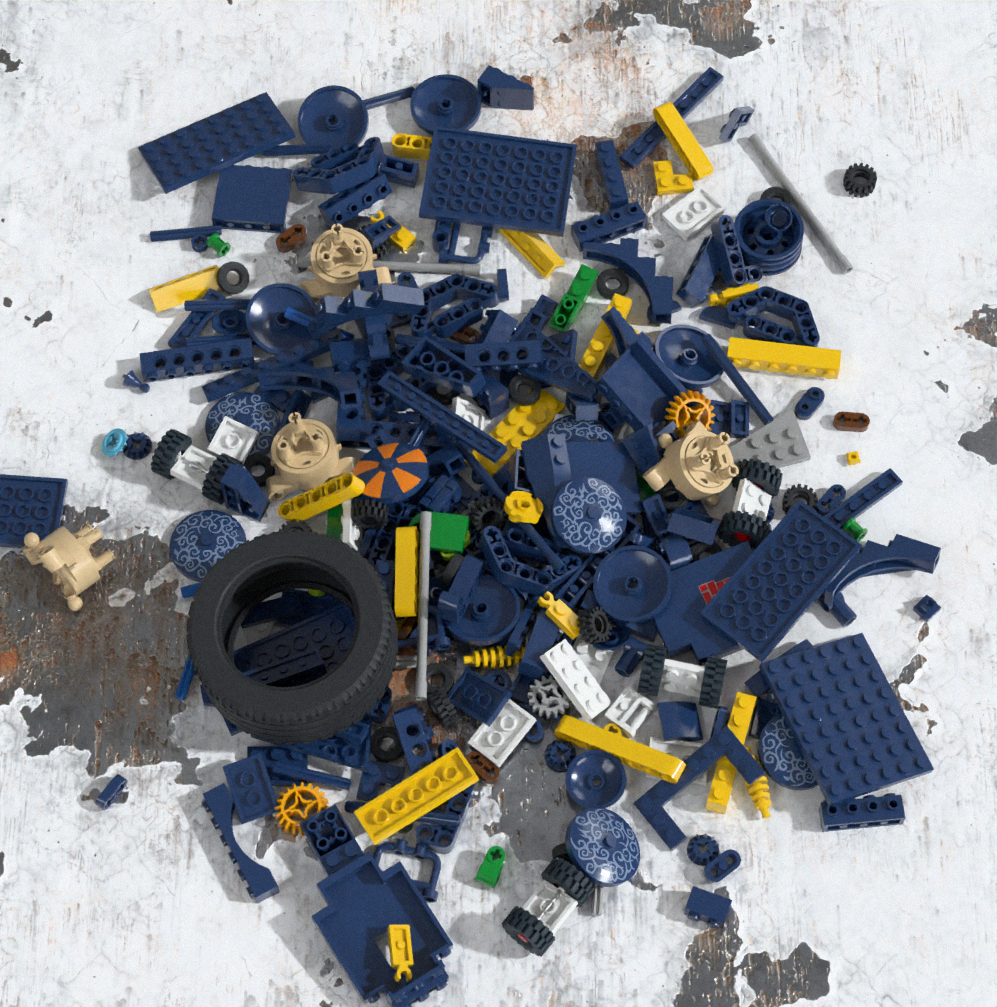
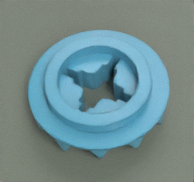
M120 428L111 430L102 442V452L111 458L114 455L118 456L119 452L123 451V447L127 445L128 437L126 432Z

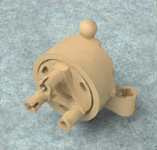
M337 223V226L333 224L331 230L321 234L314 242L311 249V266H308V271L313 272L315 279L305 281L300 286L317 303L324 296L337 295V297L345 298L353 289L360 290L358 272L376 269L379 285L381 283L392 285L388 267L373 268V261L377 259V255L373 254L372 247L367 238L360 232L350 228H343L341 224Z
M295 412V416L291 413L288 418L290 423L276 434L272 442L271 454L274 461L270 462L271 466L277 467L279 474L266 479L268 497L272 501H279L293 491L300 489L308 491L345 473H353L357 461L354 457L339 459V451L342 449L341 444H336L332 431L324 423L313 419H301V415L298 412Z
M697 420L686 429V433L682 438L672 442V437L667 433H662L658 437L659 446L666 449L663 454L664 457L655 466L647 470L642 477L654 491L661 489L671 479L675 488L689 500H702L705 498L706 504L713 507L717 506L720 502V496L717 493L723 491L730 484L732 478L739 473V470L734 465L732 453L727 446L730 441L729 435L725 434V432L716 435L708 431L700 420Z
M89 524L76 533H70L64 526H61L41 541H39L36 533L30 532L24 537L25 545L21 548L32 566L43 562V567L52 573L53 582L57 585H62L63 597L67 599L68 607L72 611H78L83 606L82 599L77 595L100 580L98 571L115 559L110 549L97 558L92 557L89 551L90 545L104 537V535L97 526L93 529Z

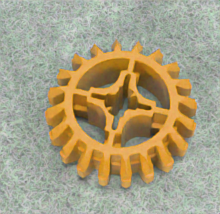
M688 390L686 394L680 392V397L673 396L675 402H669L671 408L665 409L669 412V415L664 417L669 420L667 423L674 421L678 426L674 429V432L679 438H682L686 433L682 428L699 420L700 415V422L708 431L711 430L709 424H714L711 417L716 415L711 413L714 407L709 405L711 401L705 399L706 396L704 394L700 395L697 391L692 392ZM691 401H695L696 403H698L696 406H692L691 408L685 405L686 403Z
M301 782L300 787H297L295 783L292 784L293 789L291 790L286 787V794L280 792L279 796L281 799H276L279 806H276L274 809L280 810L276 812L275 817L276 820H280V827L285 826V832H289L292 829L291 833L293 836L298 831L300 836L303 837L304 832L299 824L301 822H295L290 818H299L303 822L308 819L311 813L315 812V809H318L317 813L327 809L329 802L327 798H324L325 793L323 791L319 792V787L316 786L312 789L311 783L305 787L304 783ZM301 796L310 797L312 799L304 800ZM293 799H295L296 801L294 805L290 806L289 809L286 810L288 804ZM299 803H301V806H302V807L304 808V810H305V811H304L305 816H303V813H302V812L300 811V809H299V808H300Z

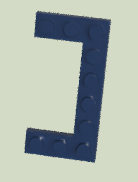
M728 726L724 727L683 761L686 766L676 784L660 780L633 803L671 851L684 842L687 837L663 806L717 761L726 756L750 786L766 774Z

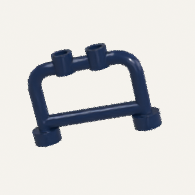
M454 222L449 249H440L438 263L446 264L447 261L463 264L479 263L485 253L489 254L490 243L487 242V239L492 238L493 228L482 226L477 255L475 257L455 255L461 223Z
M428 605V613H432L435 617L437 633L427 635V643L434 642L436 650H447L451 645L450 639L445 637L443 619L439 618L437 607ZM393 606L392 611L395 620L399 621L405 619V617H396L395 606ZM417 637L398 640V648L417 645Z
M396 839L395 843L385 842L376 847L373 858L378 866L384 851H393L398 855L407 854L417 859L431 860L433 868L429 883L412 880L416 887L422 890L421 895L425 901L437 902L439 893L435 889L441 870V860L436 853L427 851L428 847L422 843H416L415 848L407 846L408 842L403 839Z

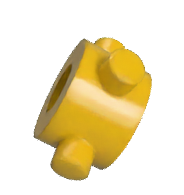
M857 451L850 452L849 454L846 453L845 457H847L848 465L860 464L861 460Z

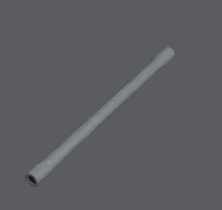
M756 133L751 135L748 141L756 152L760 154L784 189L791 195V199L833 255L844 274L851 272L854 268L840 251L774 160L763 141Z
M298 256L297 267L308 268V266H311V257ZM373 261V268L388 267L390 271L480 275V264Z
M428 511L420 512L417 670L415 681V700L418 701L427 700L429 557L432 513Z

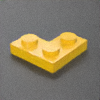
M671 160L653 162L658 196L694 191L691 173L673 175Z

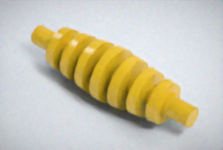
M497 646L496 653L494 647H490L488 654L486 649H481L480 655L477 650L472 655L463 656L464 664L473 663L475 667H480V662H482L483 667H488L489 662L490 667L495 668L497 661L498 667L501 668L504 666V660L506 666H511V660H513V664L516 665L519 664V659L522 661L526 649L522 646L520 651L516 650L514 656L511 657L505 655L507 646H504V652L502 646Z
M745 747L748 750V752L752 755L751 748ZM752 755L753 758L758 762V757L756 755ZM765 775L751 786L747 781L745 783L749 795L752 796L751 800L755 803V809L761 811L763 819L770 817L768 808L771 806V800H768L770 799L769 786L767 785L768 781Z

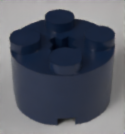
M674 534L659 539L658 544L654 545L655 552L665 560L670 572L690 564V561L693 560L686 539H681L682 535Z

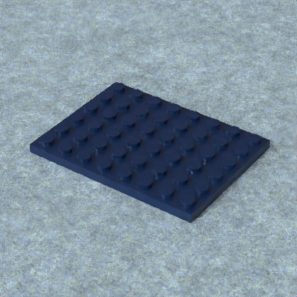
M435 126L419 218L563 237L577 145Z
M863 633L766 661L759 665V669L828 806L932 773L934 770Z

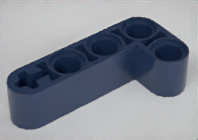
M723 215L711 223V232L725 285L729 288H737L760 281L763 277L762 269L757 265L746 267L744 265L733 219L728 215Z
M400 502L393 503L396 513H388L387 525L382 529L379 528L368 562L373 567L376 566L377 560H392L396 552L394 547L396 528L408 527L412 518L422 512L418 506Z
M471 555L465 556L449 591H443L439 597V618L457 624L461 622L485 571L486 560Z
M475 784L466 788L464 795H462L463 791L450 798L445 813L459 814L461 816L460 826L448 827L447 825L440 824L438 828L425 823L421 824L416 829L417 843L425 844L428 847L427 849L440 854H448L452 851L473 799ZM456 803H461L464 805L460 809L454 808V805ZM425 832L430 834L426 839L420 837ZM442 839L449 841L447 845L439 844Z

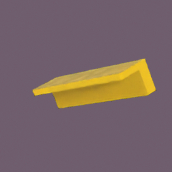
M499 228V231L544 278H549L556 267L566 264L537 233Z
M213 265L149 288L148 292L153 300L156 311L162 312L184 304L186 300H195L203 297L210 288L216 292L221 290L216 281L219 267Z

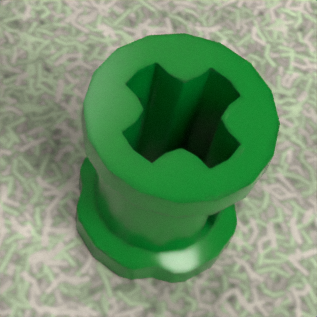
M217 233L213 234L206 243L209 248H213L217 252L219 257L225 256L231 248V245L228 242L225 243Z
M854 517L847 521L842 529L844 532H848L857 542H860L868 532L866 528L863 529L856 522Z

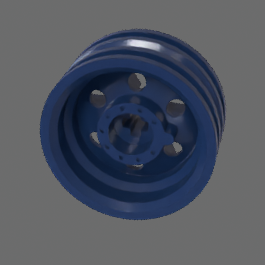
M761 199L746 205L738 213L734 226L745 267L757 265L762 269L764 276L781 274L796 264L802 251L804 225L801 216L792 206L780 200ZM783 204L790 209L793 218L792 224L787 230L775 232L766 226L764 217L770 205Z

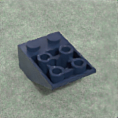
M490 65L478 78V92L481 102L487 106L497 109H534V87L530 84L524 83L516 77L508 75L499 68H494Z
M336 804L299 823L326 877L364 855Z

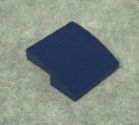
M732 399L729 403L710 400L711 403L709 405L714 407L711 413L716 415L711 417L714 424H709L710 432L716 435L725 432L730 438H746L749 436V404L747 402Z
M762 698L757 699L748 736L759 739L765 725L772 718L782 713L778 704Z
M686 701L657 703L664 742L682 739L686 742L703 740L696 703Z

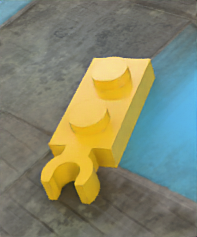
M377 211L379 219H375L373 216L370 217L372 224L385 218L382 211ZM401 225V229L389 237L388 240L404 252L416 241V236Z
M745 284L742 287L727 288L719 295L712 294L709 296V306H719L721 304L723 307L727 306L731 301L758 289V284Z
M548 591L544 595V598L547 600H544L542 597L538 599L537 603L541 607L547 608L545 614L572 640L580 635L578 632L580 627H577V624L580 623L577 621L578 616L560 599L555 601L553 595Z
M389 925L387 932L391 967H397L394 976L395 981L399 982L401 974H404L406 981L409 982L412 978V972L408 967L414 965L410 926Z

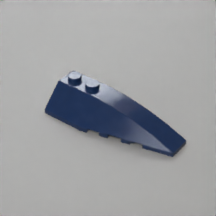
M544 434L521 442L525 474L528 483H531L534 490L532 492L534 498H538L543 504L542 516L547 521L546 527L555 548H568L556 536L550 519V509L554 496L565 484L572 481L565 435Z

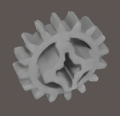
M552 675L547 680L542 676L541 682L536 679L535 686L530 685L531 692H528L529 706H533V712L539 711V717L546 714V718L549 719L550 715L553 714L557 718L558 712L564 714V708H569L568 702L571 700L559 683L553 680ZM558 689L561 691L563 698L558 694ZM536 696L541 700V704L538 703Z

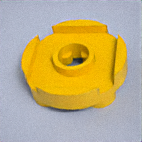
M514 491L510 496L506 497L504 510L512 522L536 524L543 512L542 502L538 498L536 500L532 498V494L528 492Z

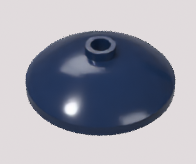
M603 750L583 752L573 759L567 769L565 780L567 791L573 801L583 808H609L622 797L625 791V769L619 759L611 753ZM599 780L600 785L594 786L593 781Z

